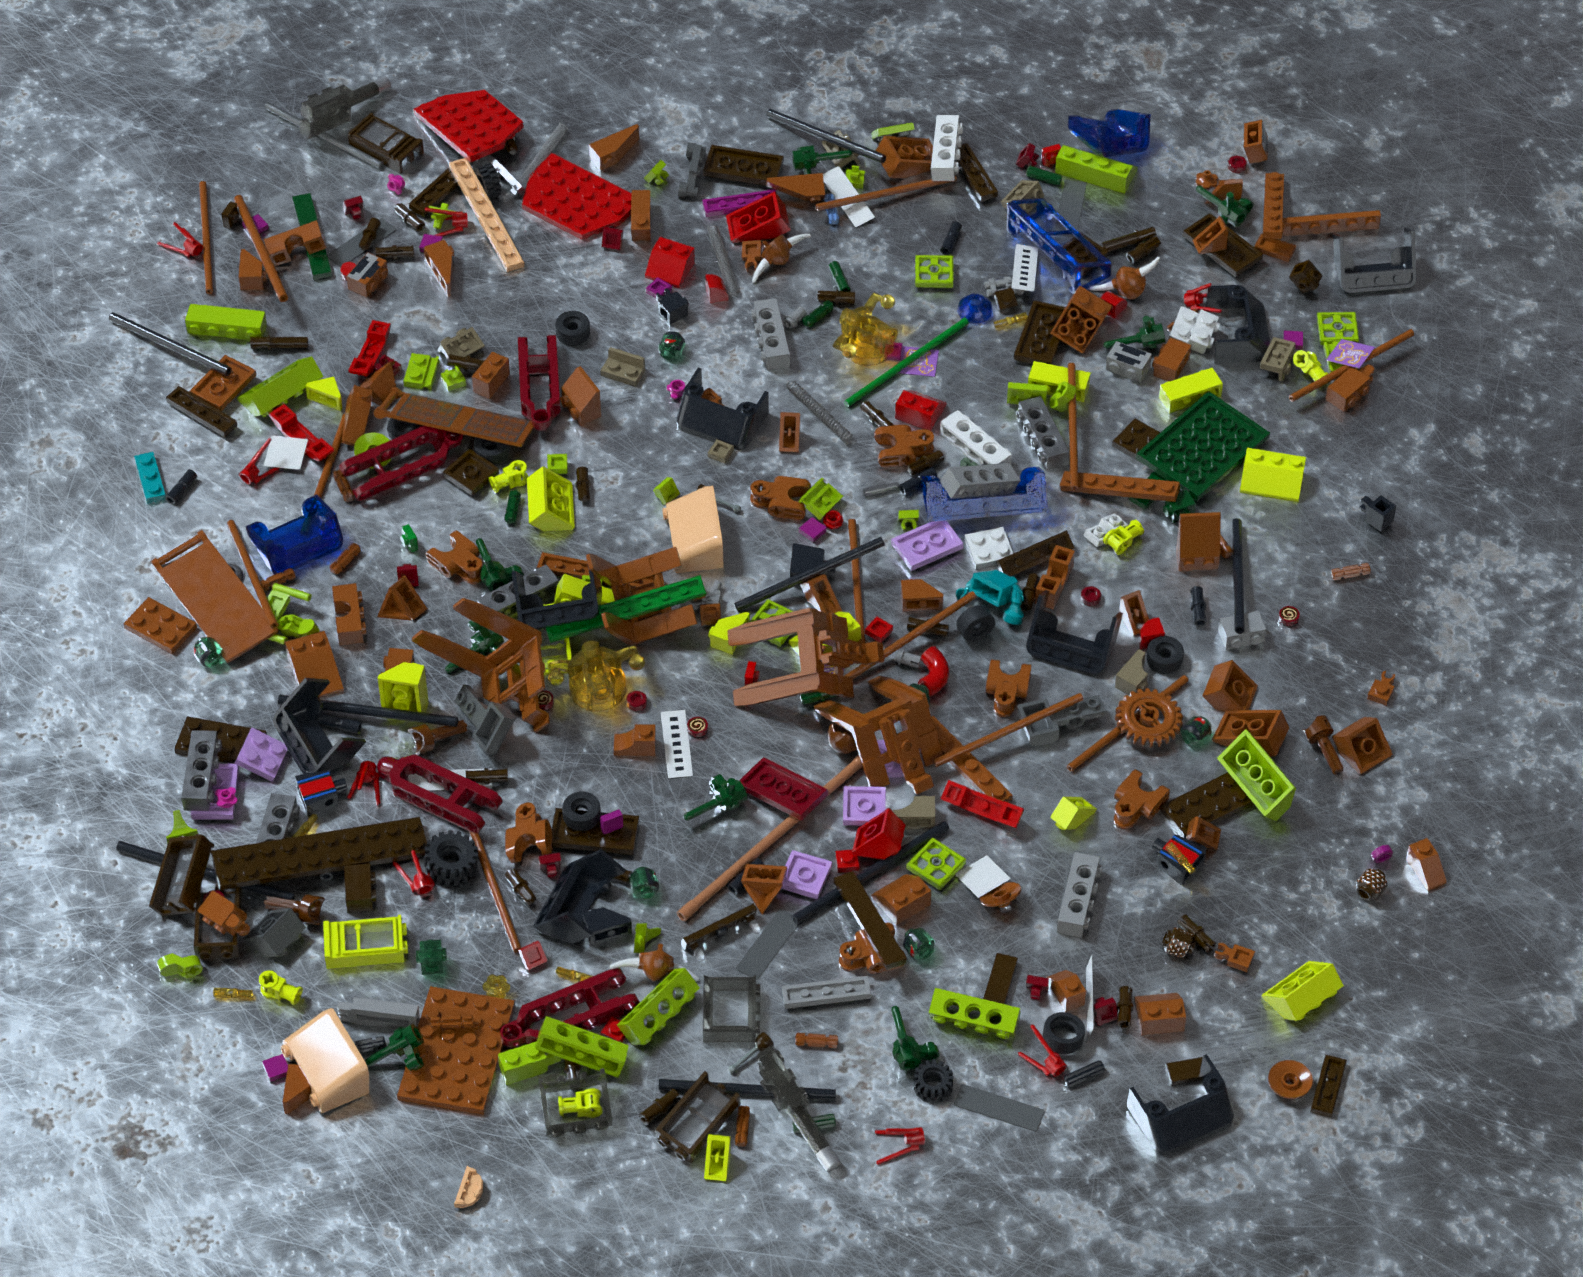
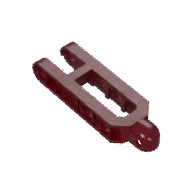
M556 335L547 336V354L528 355L527 337H518L521 413L532 421L534 429L545 431L550 428L551 420L561 413ZM548 373L550 400L546 402L547 410H535V405L530 397L529 375Z
M422 426L343 461L339 465V469L344 477H349L372 466L374 467L378 476L353 489L356 499L363 501L443 466L449 450L462 443L463 434ZM425 443L433 444L437 451L429 456L424 455L413 463H406L403 467L392 472H385L381 465L382 462Z
M416 754L401 757L399 760L385 756L379 759L377 763L379 776L391 783L395 797L469 832L478 834L485 826V821L479 814L464 807L468 801L492 810H498L503 803L501 796L497 792ZM403 773L406 776L417 774L427 779V782H434L444 787L447 791H453L448 799H445L402 779L400 774Z
M621 968L610 969L522 1005L517 1020L509 1022L501 1028V1041L509 1048L536 1042L539 1031L538 1029H530L531 1024L545 1019L546 1016L550 1017L586 1002L590 1010L581 1014L576 1013L574 1017L562 1022L589 1031L606 1024L611 1017L618 1019L628 1015L640 1001L634 993L620 998L617 996L601 1003L598 996L618 989L626 982V977Z

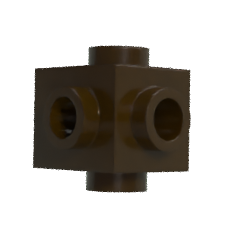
M1306 260L1294 266L1289 278L1302 293L1317 289L1323 275L1310 260Z

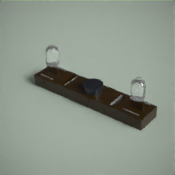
M753 903L684 937L681 942L683 949L691 948V950H694L695 957L698 961L702 962L705 960V955L701 948H698V944L715 935L717 937L725 935L729 928L743 921H752L749 923V926L755 934H759L761 927L754 920L757 912L756 906Z

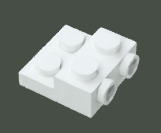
M1181 306L1169 338L1171 337L1190 344L1192 350L1204 354L1206 348L1210 349L1215 338L1211 336L1212 333L1216 334L1220 323L1217 320L1219 317L1204 310L1197 313Z

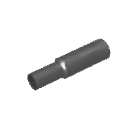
M895 482L863 488V493L865 497L886 493L887 491L899 489V483Z

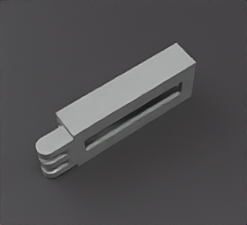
M354 997L352 1003L339 1002L337 1004L339 1019L341 1021L353 1022V1024L397 1029L399 1027L405 1028L412 1023L418 1027L420 1021L419 1006L415 1004Z

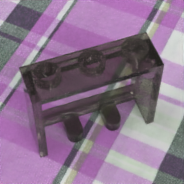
M704 975L703 1042H755L756 1034H760V1021H756V1015H760V1002H756V997H760V984H756V975L754 977H709ZM713 991H748V1026H713Z
M604 1068L600 1069V1074L587 1076V1072L578 1073L577 1078L565 1079L564 1075L556 1077V1081L543 1083V1078H538L546 1136L560 1137L566 1132L580 1134L586 1132V1129L605 1130L612 1126V1113ZM600 1085L605 1117L550 1125L546 1093Z

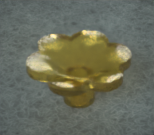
M491 974L488 976L487 981L483 983L482 988L486 991V996L504 999L505 994L510 990V985L506 982L505 976Z

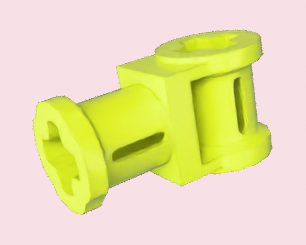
M1300 350L1294 354V364L1300 367L1305 374H1309L1314 381L1328 374L1322 370V365L1317 360L1315 353Z
M521 460L513 461L509 466L503 468L502 474L489 477V483L493 491L497 493L500 489L507 486L512 489L517 486L526 485L527 477H529L526 473V463Z
M1132 520L1125 528L1120 525L1116 529L1108 531L1103 538V543L1111 546L1117 555H1121L1132 545V540L1136 536L1144 534V529L1139 521Z
M264 971L259 976L260 990L264 997L274 998L279 1001L283 998L290 1001L292 1005H296L299 1002L303 992L302 987H294L287 984L286 979L278 976L274 971Z
M590 1088L576 1092V1097L562 1098V1096H558L560 1116H563L564 1113L577 1112L578 1117L595 1118L603 1113V1108L600 1106L601 1091Z

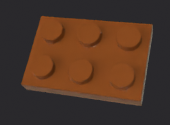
M224 355L219 362L232 368L229 376L210 369L189 391L220 411L257 376L255 369L227 355Z
M150 597L123 623L124 629L170 654H173L197 629L196 622Z

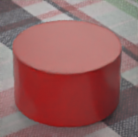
M346 262L342 264L340 271L344 280L347 281L346 276L356 266L355 263Z

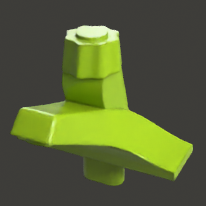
M442 203L440 208L429 206V208L447 210L449 204ZM431 214V218L435 219L433 228L440 230L445 218L452 215Z
M180 810L173 811V830L166 836L167 844L170 838L198 834L197 829H192L185 823Z
M637 923L633 953L644 952L646 943L660 935L661 928L648 929L647 923Z

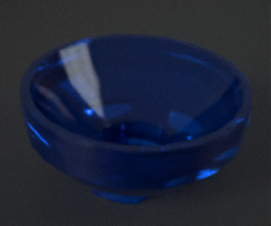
M973 293L960 300L958 315L961 319L967 318L969 323H982L991 317L992 304L987 297ZM973 299H977L981 303L974 305L971 304L970 301Z

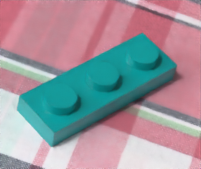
M154 452L135 455L134 459L146 503L166 500Z

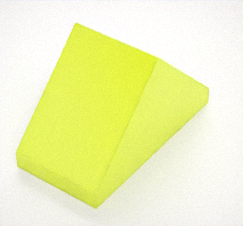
M334 376L308 382L305 385L307 399L339 411L343 409L341 395Z
M708 1134L704 1179L727 1181L731 1156V1136Z

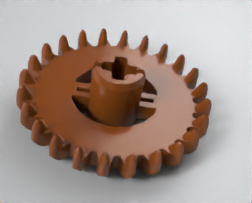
M1146 688L1145 692H1143L1142 689H1137V693L1131 691L1129 696L1125 695L1123 700L1119 701L1115 720L1118 721L1117 728L1123 726L1121 734L1128 732L1126 740L1134 736L1133 744H1136L1140 739L1142 747L1146 741L1149 742L1150 748L1153 747L1154 741L1160 747L1162 740L1167 745L1169 737L1174 740L1175 733L1177 735L1180 733V728L1183 726L1182 709L1177 707V701H1171L1172 696L1168 695L1165 697V692L1163 691L1158 693L1157 689H1154L1150 692V689ZM1137 709L1141 712L1139 722H1137L1134 715ZM1158 709L1162 711L1164 715V721L1162 724L1158 721Z

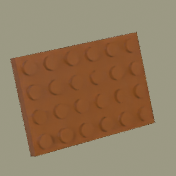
M430 986L418 1024V1029L423 1036L424 1043L417 1048L424 1062V1067L417 1071H410L405 1067L397 1099L399 1101L484 1115L499 1063L498 1054L502 1053L504 1046L501 1041L500 1031L505 1024L511 1021L515 1000ZM465 1015H472L474 1021L472 1027H440V1029H432L430 1026L431 1017H464Z

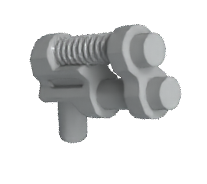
M1007 276L1001 280L991 278L985 281L987 297L994 298L993 293L995 291L1003 290L996 289L998 287H1005L1004 289L1011 288L1012 278ZM1013 289L1016 295H1023L1024 290Z
M714 581L711 591L706 590L707 596L701 599V602L690 603V601L681 603L680 607L692 604L694 610H699L700 605L720 603L721 605L722 597L719 590L722 583Z

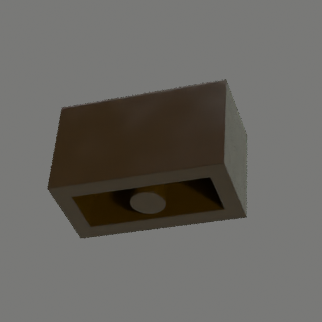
M370 864L344 866L347 913L373 911V902H377L376 889H372V885H376L375 872H371Z

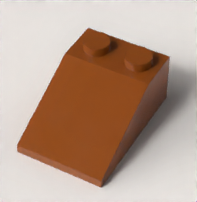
M884 136L875 150L886 155V161L882 166L890 178L905 179L931 171L933 145L929 139Z
M1220 512L1180 514L1176 545L1178 571L1215 570L1219 568Z
M325 631L285 642L287 657L298 685L304 678L328 679L330 683L319 695V698L344 691Z
M1226 710L1212 740L1215 743L1228 747L1247 729L1270 757H1276L1290 727L1282 710Z

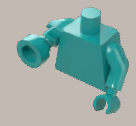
M998 570L973 573V577L965 584V588L956 590L957 601L973 591L976 596L997 607L1011 602L1009 608L1004 610L1003 620L1014 625H1019L1023 622L1024 613L1020 607L1022 601H1024L1023 591L1018 585L1017 579L1013 576L1010 577Z

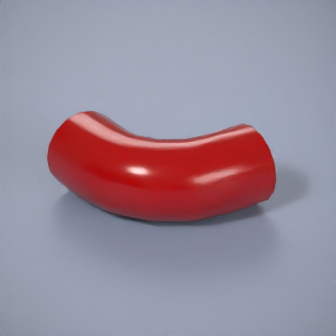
M936 646L927 649L920 658L929 669V674L918 681V687L920 691L926 693V697H931L938 693L946 685L949 678L948 662Z

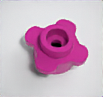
M389 174L388 189L400 195L402 193L401 189L405 187L404 179L400 175L394 176V174Z
M673 380L667 385L666 388L667 391H670L671 398L677 399L683 396L685 383L682 380Z
M229 787L228 789L216 790L215 796L218 797L217 805L223 808H230L238 801L235 797L236 789Z

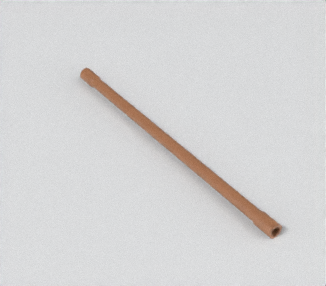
M856 756L848 766L823 786L828 789L829 795L859 769L863 768L860 756ZM791 815L787 817L693 900H690L679 909L677 916L684 922L688 920L704 903L744 870L746 864H751L800 820Z

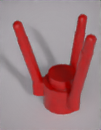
M425 208L427 212L452 215L445 218V220H452V227L456 226L454 229L438 233L435 236L443 237L452 233L463 232V228H468L467 213Z
M176 222L173 225L187 238L183 244L185 250L157 242V245L184 254L186 257H190V255L197 257L203 250V245Z
M1211 283L1193 290H1187V293L1184 294V303L1191 310L1197 309L1214 313L1222 312L1221 309L1200 306L1203 303V298H1206L1207 293L1202 294L1200 291L1211 287Z
M268 438L249 464L239 473V477L244 483L248 485L252 482L258 484L262 479L280 469L275 467L258 476L260 471L254 465L272 441L271 438Z
M363 761L360 764V769L356 773V778L347 796L348 799H351L356 787L358 790H361L363 783H369L374 780L376 804L380 805L379 773L376 772L377 766L374 762Z
M412 850L411 854L418 873L414 876L413 882L397 862H393L398 872L409 884L412 892L424 895L432 891L435 884L430 877V873L426 875L422 872L415 850Z
M1032 1024L1030 1026L1049 1054L1044 1060L1046 1065L1044 1067L1022 1052H1018V1055L1043 1071L1046 1076L1052 1074L1053 1077H1057L1066 1070L1067 1065L1058 1053L1052 1051L1043 1036Z
M923 1128L875 1130L877 1135H904L905 1144L910 1145L908 1148L877 1160L876 1164H882L911 1151H918L919 1145H924L925 1143Z

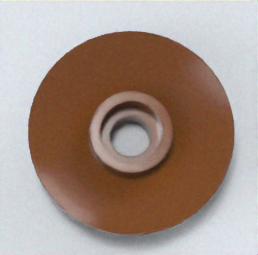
M1014 882L1003 883L982 895L980 902L987 907H1006L1021 893V886Z
M1280 1061L1269 1071V1086L1280 1097L1297 1099L1306 1095L1312 1087L1313 1078L1310 1070L1298 1061Z

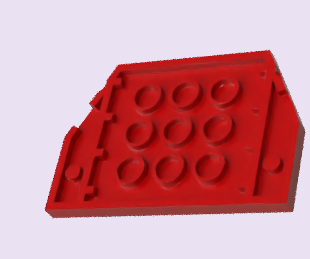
M486 90L444 95L413 108L414 115L470 163L503 149L505 142L509 138L513 139L515 134L524 128L523 121Z
M551 153L536 168V171L534 170L535 173L532 172L533 175L530 174L531 178L529 177L522 201L523 210L584 240L594 234L602 233L605 227L613 226L615 228L620 226L631 215L632 193Z

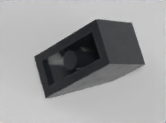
M604 907L590 909L582 913L583 925L593 932L588 937L591 945L632 934V922L627 916Z

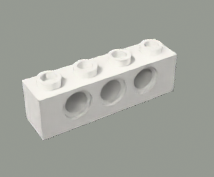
M937 115L931 163L932 181H955V173H959V163L957 160H960V149L958 147H961L962 138L959 134H963V123H959V115Z
M957 410L941 421L940 435L978 465L1010 463L1011 465L1012 454L1010 451L1003 448L997 443L995 438L990 437L980 426L974 424L967 415Z

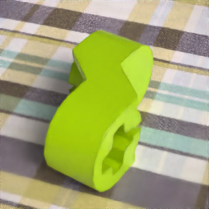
M1065 381L1058 384L1056 393L1050 399V407L1058 412L1067 410L1068 402L1075 396L1076 387Z
M294 614L284 615L278 620L277 628L284 636L300 638L320 631L312 619H302Z
M171 953L157 961L160 974L165 977L179 974L188 979L197 976L203 970L200 959L196 955L182 958Z

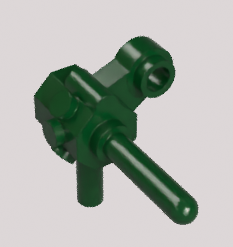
M813 145L799 147L797 151H792L794 171L803 170L804 175L812 174L811 169L816 168L820 161L849 158L852 152L845 150L819 154L815 152Z
M1202 186L1196 187L1197 193L1218 207V215L1222 217L1224 223H1230L1235 227H1239L1245 221L1248 213L1254 206V203L1248 198H1241L1239 201L1235 200L1232 192H1228L1226 200L1222 201Z
M1144 316L1142 319L1143 327L1139 328L1140 332L1136 333V335L1106 341L1103 346L1105 349H1110L1117 341L1126 345L1138 342V344L1142 343L1143 348L1148 346L1150 349L1156 348L1157 344L1166 343L1162 323L1155 324L1154 317Z
M476 539V545L485 563L481 568V580L489 588L490 592L512 582V571H517L524 576L522 568L518 565L504 568L500 562L492 561L483 539Z
M472 620L467 623L474 633L477 632L470 638L473 643L470 650L486 656L505 642L501 635ZM449 663L445 667V671L451 673L459 666Z
M721 774L712 777L709 785L715 793L713 800L686 812L683 815L684 820L689 821L715 807L725 811L738 808L740 803L747 800L744 786L739 780L729 778L728 781L725 780Z
M893 1006L891 1012L898 1039L893 1043L892 1054L894 1060L899 1063L900 1069L904 1071L914 1070L919 1067L923 1060L932 1061L939 1058V1049L934 1042L918 1045L914 1037L906 1034L900 1009L898 1006Z
M413 1023L405 1028L399 1027L389 1037L390 1042L387 1047L364 1060L367 1067H370L392 1053L398 1054L400 1057L406 1054L407 1059L404 1060L406 1067L410 1071H417L424 1067V1062L417 1048L424 1043L423 1036L418 1027Z

